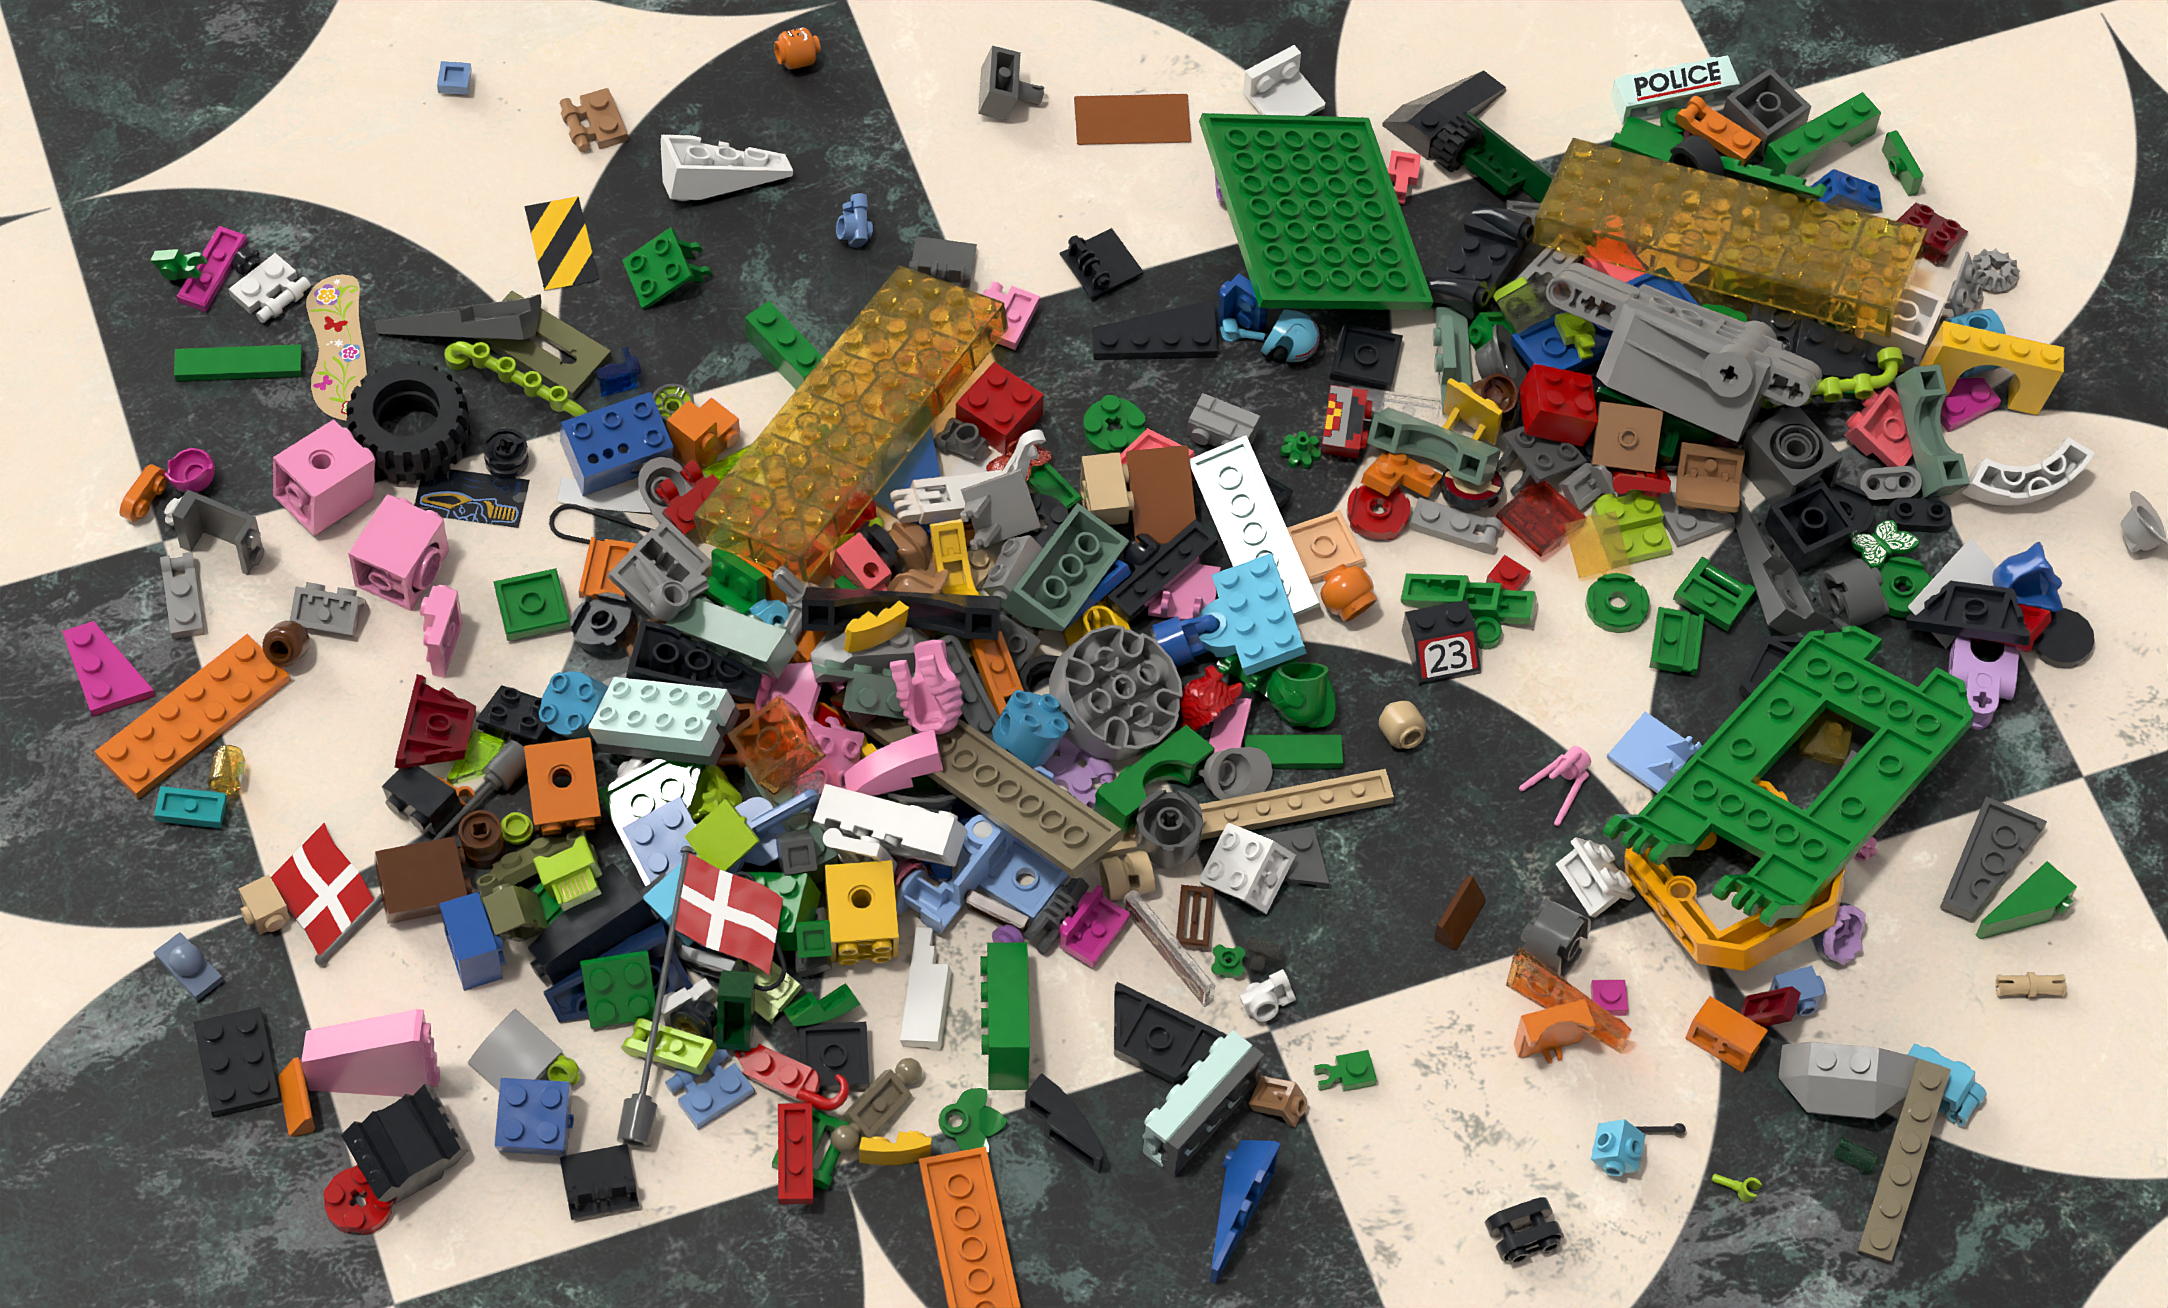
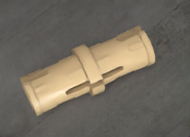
M2027 972L2026 975L1998 974L1995 987H1999V989H1996L1997 996L2026 995L2028 999H2034L2036 995L2065 996L2066 983H2062V981H2066V977L2064 974L2036 975L2035 972Z

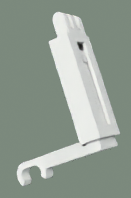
M1031 430L1020 437L1015 452L1003 471L997 470L913 480L910 488L891 492L890 497L892 502H895L894 508L898 513L899 522L919 521V524L958 520L961 519L960 513L965 508L961 489L1020 468L1026 480L1030 460L1039 458L1034 444H1042L1046 441L1042 430Z

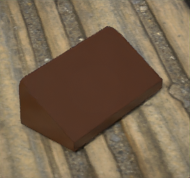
M1471 875L1465 877L1436 927L1435 941L1452 950L1459 948L1486 901L1481 889Z

